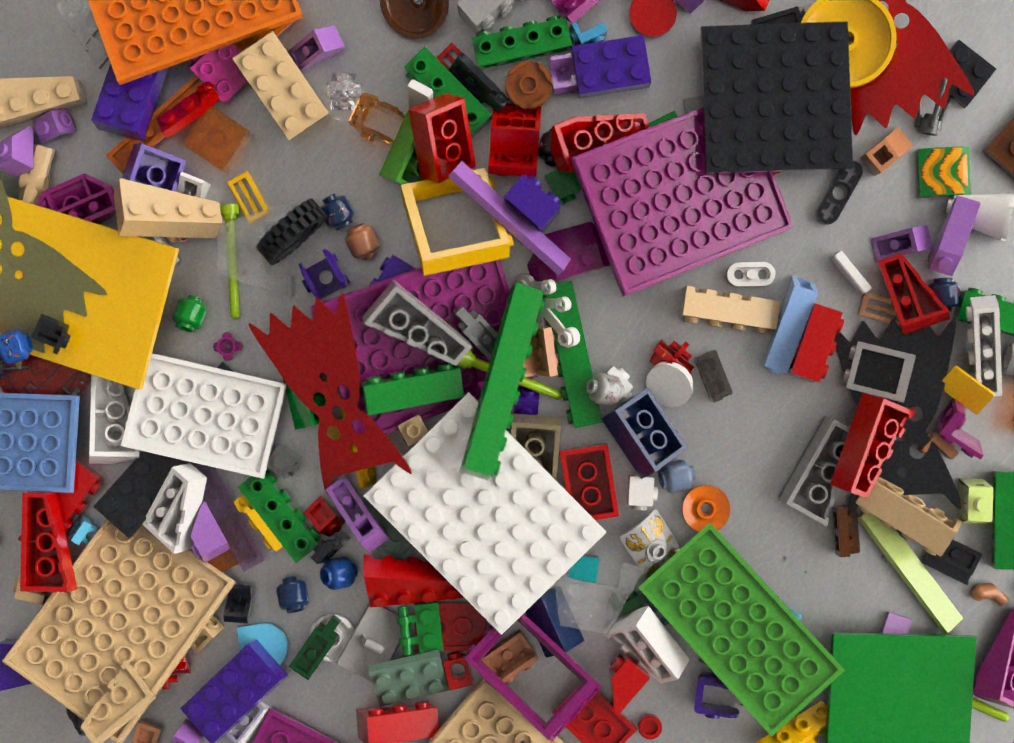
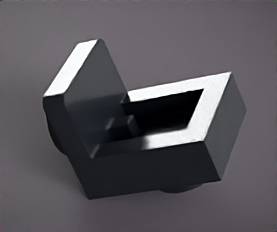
M41 314L31 338L54 347L52 353L58 354L61 347L66 348L71 335L67 334L69 325Z
M237 584L233 586L227 595L228 598L223 614L224 622L248 623L253 603L252 588L249 585Z

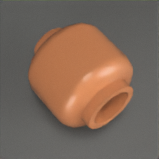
M361 223L347 230L348 235L345 237V242L353 257H362L363 260H368L376 255L375 251L379 248L380 241L372 226H365L364 223Z

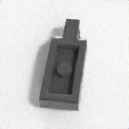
M458 305L452 311L461 321L457 326L490 362L498 333L480 314L474 310L468 313L463 306Z

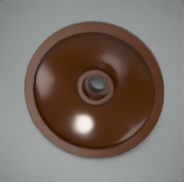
M380 0V7L385 20L394 31L407 38L421 39L434 34L444 24L448 14L449 0H423V3L418 0Z

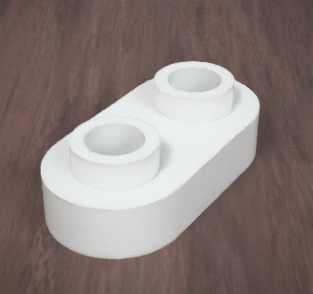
M738 262L732 264L727 269L726 278L735 287H762L774 281L775 269L767 262ZM760 270L766 272V277L764 279H760L758 277V272ZM735 271L742 273L741 279L738 280L734 277Z

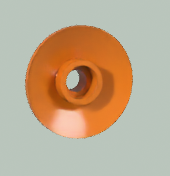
M702 485L692 489L686 495L682 505V513L686 523L697 532H700L709 523L717 531L720 530L727 523L731 512L730 502L725 493L719 488L710 485ZM704 504H708L710 507L707 513L701 511V507Z

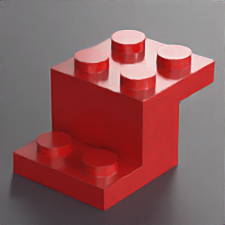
M507 103L499 112L493 109L488 174L520 177L523 174L527 177L530 175L533 177L537 176L542 106L536 109L524 110L512 103Z

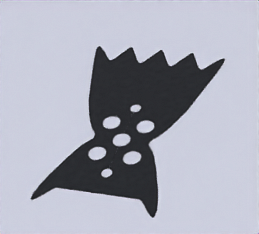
M953 318L940 336H937L929 326L916 330L911 337H907L905 334H902L899 325L894 319L891 320L881 339H878L873 334L865 321L861 322L851 342L841 332H836L834 342H836V349L844 374L846 369L851 370L853 360L848 358L852 345L857 346L858 341L916 355L904 403L893 400L889 401L908 409L914 406L919 407L923 412V416L917 422L907 418L903 427L907 429L908 436L901 442L895 440L891 447L893 456L889 460L883 461L880 466L882 472L879 477L903 489V495L943 494L960 510L961 502L958 491L933 441L922 458L915 459L909 452L913 444L918 443L925 447L931 441L930 437L926 435V429L935 416L945 388V383L942 380L948 373L955 338L956 319ZM862 349L853 384L893 394L898 386L904 359ZM850 390L858 407L862 393ZM899 468H906L907 475L904 477L899 476ZM853 493L851 494L849 505L851 514L858 508L859 505L856 504V501L860 497Z

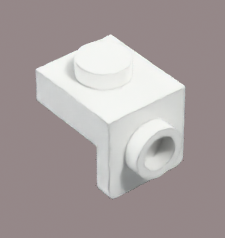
M612 366L606 373L619 377L624 385V395L620 401L623 404L632 395L630 390L633 386L627 380L630 376L621 366L618 369Z

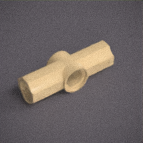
M33 144L34 169L20 176L19 188L21 191L19 200L36 205L42 192L48 190L50 185L49 170L55 150Z

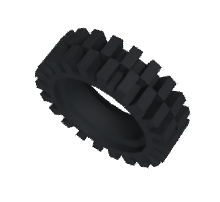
M312 198L307 199L306 202L304 201L299 206H296L292 212H288L276 225H273L270 228L271 230L260 239L256 249L270 265H274L285 259L288 254L293 253L303 242H306L309 239L308 237L316 232L315 230L319 229L321 224L325 222L327 214Z

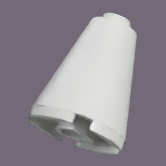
M1014 194L959 195L980 202L972 229L1005 242L1014 208ZM951 199L948 200V204H947V208H946V213H947V214H948V212H949V210H950V208H951V206H952L954 200H951Z

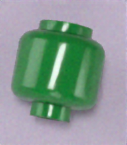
M188 295L187 298L178 299L172 315L176 328L191 333L201 328L207 308L201 303L202 300L200 298Z

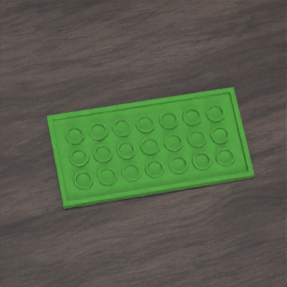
M711 523L706 525L638 587L771 737L845 671Z

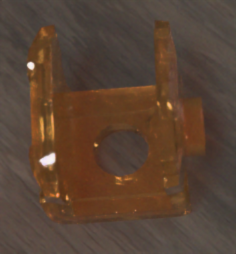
M367 93L361 94L349 119V124L361 133L360 137L373 142L374 139L392 145L394 141L390 137L365 126L373 107L400 120H404L405 115L398 107L387 102L378 101L377 96Z

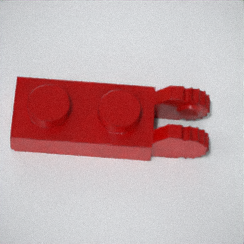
M205 82L202 85L200 84L196 92L185 97L180 103L165 111L156 119L161 132L166 138L173 136L218 102L219 95L215 92L213 83Z

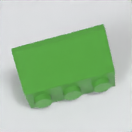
M408 111L379 173L380 176L399 186L427 180L421 178Z

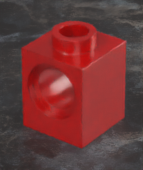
M455 651L447 654L448 658H444L443 665L449 690L471 686L474 683L471 666L465 660L468 655L467 653L462 654L461 651ZM454 664H461L465 671L457 675L452 672L451 667Z

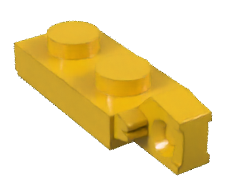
M243 494L233 501L239 512L246 513L250 517L248 522L255 531L259 529L264 536L262 541L269 550L274 549L277 552L283 547Z

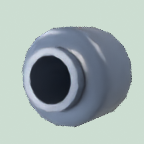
M681 459L667 463L658 471L660 485L662 489H666L669 493L690 489L692 480L696 478L693 466H689L685 460Z

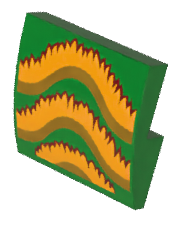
M969 146L918 149L921 198L972 195Z

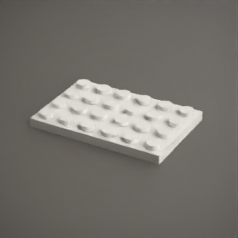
M152 353L143 389L135 388L121 446L264 479L287 384Z

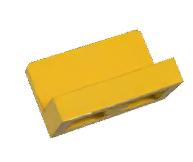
M958 366L948 370L947 375L942 380L945 383L944 392L976 415L995 395L993 391Z

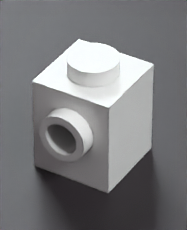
M629 475L627 504L632 505L633 510L645 511L647 506L653 507V501H657L658 487H654V477L647 476L641 479L639 475Z

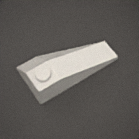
M92 374L89 464H117L139 458V450L121 446L130 411L123 384Z

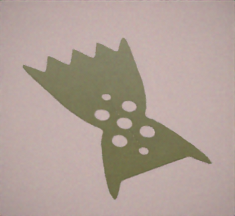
M0 176V215L3 219L0 226V239L3 244L0 250V263L3 268L0 274V333L19 329L24 334L28 333L31 338L41 314L63 323V310L87 316L84 292L87 291L99 295H107V292L95 280L54 248L31 235L13 229L12 213ZM16 241L23 243L25 247V252L20 257L14 256L11 252V245ZM17 270H21L23 272V277L21 279H17L15 277V272ZM31 338L33 349L44 353V343ZM22 361L15 363L17 368L20 370L22 366Z

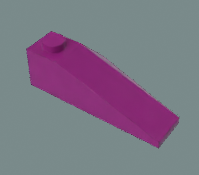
M1014 608L979 668L977 678H975L973 683V695L985 701L1013 709Z

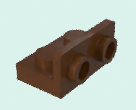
M849 505L833 506L835 554L839 557H850V554L860 553L857 509L851 514Z

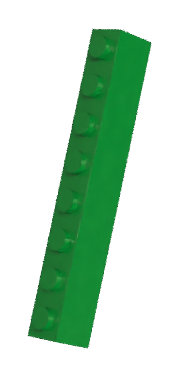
M518 282L510 288L459 472L484 480H489L493 475L498 474L501 461H498L500 451H504L507 443V438L504 435L506 428H510L514 417L511 414L512 406L517 404L520 391L517 390L518 384L523 381L526 374V368L523 367L524 362L531 355L533 347L530 345L531 337L535 336L539 323L536 322L538 313L541 314L545 304V300L542 299L544 293L542 290Z

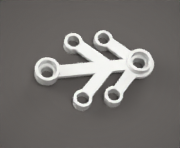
M519 274L514 279V284L518 282L542 290L544 295L552 294L556 291V283L552 279L535 281L532 276L527 274ZM566 296L557 299L542 298L545 300V304L541 314L538 313L536 322L539 323V326H545L546 319L557 332L560 345L566 348L577 345L580 341L578 330L574 327L565 328L549 309H556L558 312L568 311L571 308L570 299Z

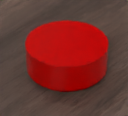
M646 714L639 719L638 730L642 737L651 740L661 734L662 724L656 715Z

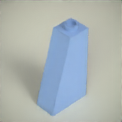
M791 276L779 311L777 329L772 332L763 359L764 366L772 373L780 374L781 372L788 373L818 295L814 282Z

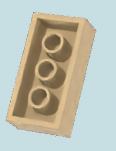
M273 30L232 57L288 140L329 113Z

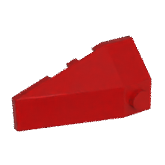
M645 113L580 116L557 123L552 126L550 150L558 172L574 171L570 158L648 129L650 126Z

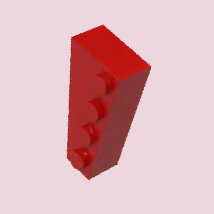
M862 393L830 485L867 498L882 472L880 466L883 461L890 458L893 453L891 449L897 437H902L905 431L903 426L907 418L912 419L915 411L884 398Z

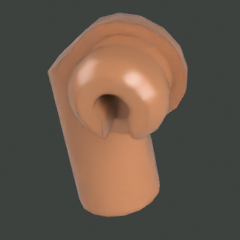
M993 583L978 584L971 591V595L976 601L992 598L999 606H1003L1009 599Z

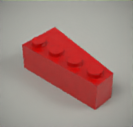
M41 491L23 492L20 591L71 592L77 590L57 493Z
M364 554V581L370 608L464 598L430 562H424L418 559V557H409L408 561L394 560V556H384V559H372V555Z

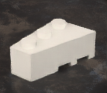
M191 463L171 468L146 515L147 519L142 524L174 554L190 550V545L194 543L190 536L202 504L207 477Z
M649 606L632 610L624 615H615L603 632L606 638L612 637L621 644L620 649L625 654L629 651L639 660L637 664L659 683L678 680L690 661Z

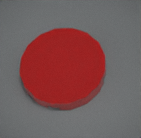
M633 0L629 11L632 27L640 35L648 38H657L665 35L675 24L677 16L676 4L673 0Z

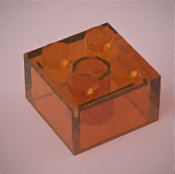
M212 106L200 116L182 144L228 174L253 134Z

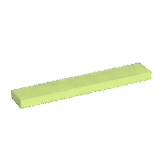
M863 512L857 518L942 633H949L963 617L906 541L899 535L897 529L888 528L881 523V519L873 514L868 515Z

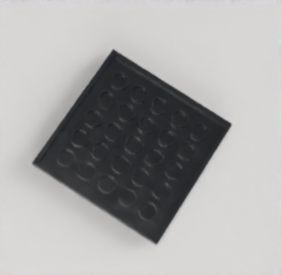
M848 21L701 26L705 174L853 168Z

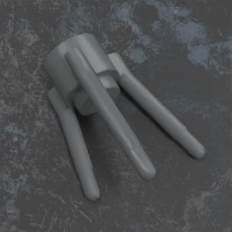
M944 78L942 81L939 91V99L942 97L945 91V87L948 81L947 78ZM951 96L948 98L940 117L938 116L940 106L936 103L933 114L925 113L924 118H922V102L920 101L915 126L919 127V133L930 136L938 135V131H941L943 121L953 101Z

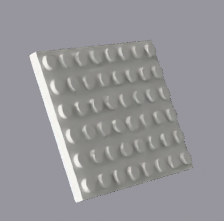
M468 392L403 456L412 474L407 473L395 464L364 497L502 635L606 533V530L507 430L504 435L507 438V443L504 451H500L498 461H501L497 475H493L489 480H484L459 472L478 406V401Z

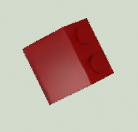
M624 652L622 655L618 653L609 664L611 665L609 672L612 705L617 715L623 711L650 679L648 672L639 666L634 658Z

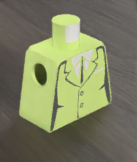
M959 478L958 495L961 509H958V519L963 521L962 524L983 525L992 522L993 487L984 479Z

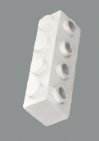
M995 295L971 297L970 306L966 307L967 321H971V329H967L968 344L972 343V351H968L969 366L973 365V373H969V375L995 393L994 397L1002 396L999 305Z

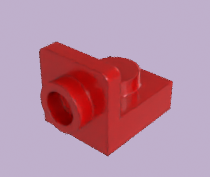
M321 496L303 512L315 528L327 537H331L335 532H339L342 525L346 522Z

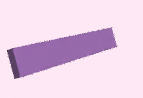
M461 161L448 177L557 275H560L571 258Z

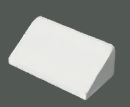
M261 701L226 736L233 743H252L270 707Z

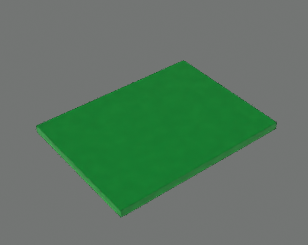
M832 632L830 654L845 671L828 685L825 743H970L976 637L974 635Z

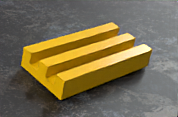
M248 171L227 182L250 225L271 214ZM246 178L263 209L262 212L258 210L243 179ZM237 182L255 213L253 217H251L234 185Z

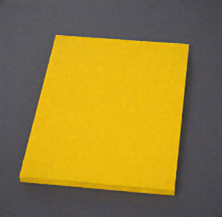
M7 196L12 213V227L15 231L31 235L54 248L95 280L107 292V295L84 292L87 316L63 310L64 323L69 325L67 334L71 335L65 349L61 347L58 354L52 353L54 347L44 343V353L33 349L30 355L139 390L143 389L179 248L140 236H119L117 229ZM0 215V226H1L3 219H2V216ZM0 239V250H1L3 244H2V241H1V239ZM16 241L11 245V252L14 256L20 257L24 254L25 247L23 243ZM0 263V274H1L3 268H2V265H1V263ZM17 270L15 272V277L17 279H21L23 277V272L21 270Z

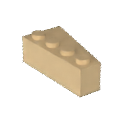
M73 76L0 79V129L36 119L50 110H68L87 104L81 81Z
M121 178L118 180L114 192L119 236L216 238L222 225L219 202Z
M686 286L682 289L678 317H684V322L698 324L699 319L708 321L707 325L722 327V323L732 324L731 329L745 331L746 327H753L756 333L769 334L770 330L777 329L781 301L753 296L742 297V295L734 293L720 294L716 290H695V287Z
M878 477L867 498L862 496L858 498L856 504L860 506L861 511L868 515L873 514L881 519L880 521L883 525L891 529L896 528L902 532V536L907 540L923 545V549L931 555L937 554L940 557L943 555L963 522L956 517L953 521L949 520L944 515L945 512L937 507L935 509L925 507L926 505L923 500L916 496L908 495L906 497L903 495V489L881 477Z

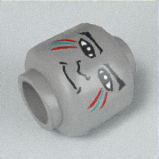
M597 373L587 383L586 390L593 403L611 407L623 398L624 385L617 376Z

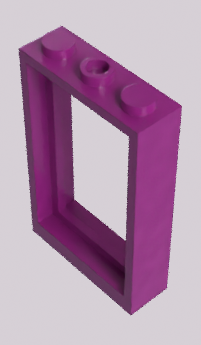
M522 614L516 621L583 682L546 723L481 660L509 630L508 628L501 635L492 625L489 626L483 633L484 638L479 643H474L468 649V655L465 660L544 737L553 742L602 686L530 618Z

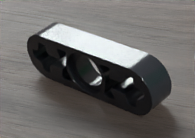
M853 161L854 172L857 175L851 176L847 183L838 181L839 178L844 180L848 175L845 169H839L816 210V219L819 223L830 225L840 216L863 174V168L857 161ZM836 186H841L845 189L846 195L842 200H838L833 196V189ZM827 199H829L832 203L839 204L840 206L838 208L835 205L830 212L833 218L829 217L825 220L822 209L827 210L831 205L830 202H827Z

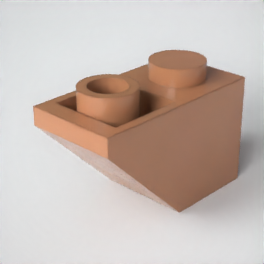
M897 127L861 156L860 159L876 176L898 160L913 144Z

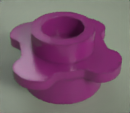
M225 332L222 338L213 344V349L223 355L224 360L230 361L233 359L235 352L242 349V344L239 341H235L231 333ZM227 344H229L230 346L229 349H226L225 347Z

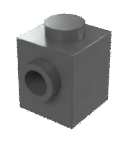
M280 444L269 457L267 467L284 479L289 477V475L293 477L301 466L298 462L302 457L285 445Z

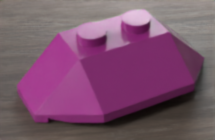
M86 173L43 191L36 203L38 206L97 224L110 219L116 214L113 187Z
M592 222L544 234L571 258L560 275H557L534 253L527 264L529 274L535 281L552 279L554 282L610 267L596 226Z

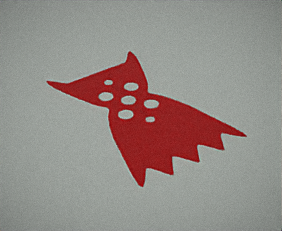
M879 0L888 4V11L893 21L896 15L905 13L909 17V24L902 29L895 26L897 48L884 71L871 82L851 88L852 123L855 135L859 133L866 114H870L884 128H887L894 105H898L910 116L916 118L923 95L928 96L941 108H945L952 84L964 92L974 95V90L939 33L906 0ZM944 78H947L948 81L945 87V91L942 97L939 99V91L942 81Z
M343 292L340 294L336 313L332 312L320 299L315 298L313 320L309 319L293 305L290 327L286 326L273 313H270L269 335L249 323V328L284 381L304 405L320 419L318 446L324 489L332 485L333 478L336 476L390 462L395 463L407 473L412 474L409 465L394 444L377 424L358 407L360 393L359 366L349 311ZM320 373L327 375V381L320 379ZM345 385L350 390V397L348 399L339 397L337 393L338 386ZM320 392L325 396L326 403L324 406H317L314 403V393ZM334 406H340L344 409L345 418L343 420H338L333 416L332 409ZM355 419L361 420L365 426V431L361 434L356 433L352 429V422ZM330 426H334L339 430L340 438L338 440H332L328 436L327 429ZM351 444L357 446L358 451L356 453L350 450Z

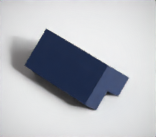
M560 586L547 590L525 612L527 617L565 652L585 641ZM539 642L546 658L554 656Z

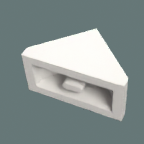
M181 172L177 192L205 199L211 184Z

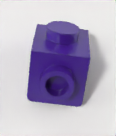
M518 386L517 390L520 391L517 404L514 405V413L538 415L540 393L523 386Z

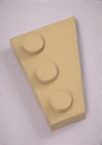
M126 659L120 666L121 670L115 679H112L108 684V689L101 700L97 701L81 725V729L92 743L105 742L156 699Z

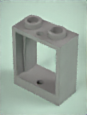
M858 341L857 346L852 345L848 359L853 360L851 370H845L842 383H846V389L904 403L916 355ZM862 349L904 359L895 394L853 384Z

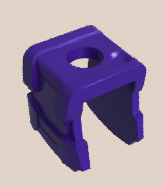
M326 249L322 250L326 258L307 269L302 263L299 264L301 274L304 277V280H302L304 287L308 293L312 292L320 300L341 288L344 289L350 283L347 275H344L336 262L338 261L336 255ZM325 270L330 271L333 275V279L329 284H323L319 279L321 272Z
M712 672L700 673L694 711L699 714H705V717L711 719H719L720 717L738 718L739 710L737 708L702 702L704 685L729 689L716 674Z

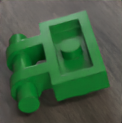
M439 602L414 604L415 614L409 615L407 606L397 607L398 616L396 620L397 625H400L401 634L399 646H402L403 655L412 654L413 644H419V653L438 649L439 651H444ZM416 622L417 635L410 636L409 623Z

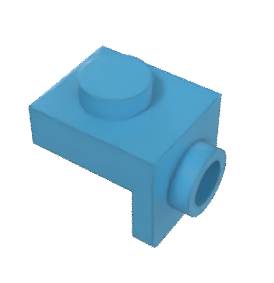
M576 21L570 25L571 30L569 33L574 44L583 45L602 42L607 35L604 23L581 33Z

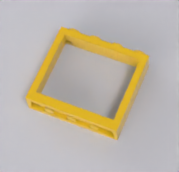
M485 168L472 170L495 190L492 176L488 177ZM450 178L441 183L422 180L401 185L402 203L424 276L510 258V246H513L511 233H506L505 227L493 217L492 221L498 236L497 240L435 253L430 252L415 201L462 192L463 190Z

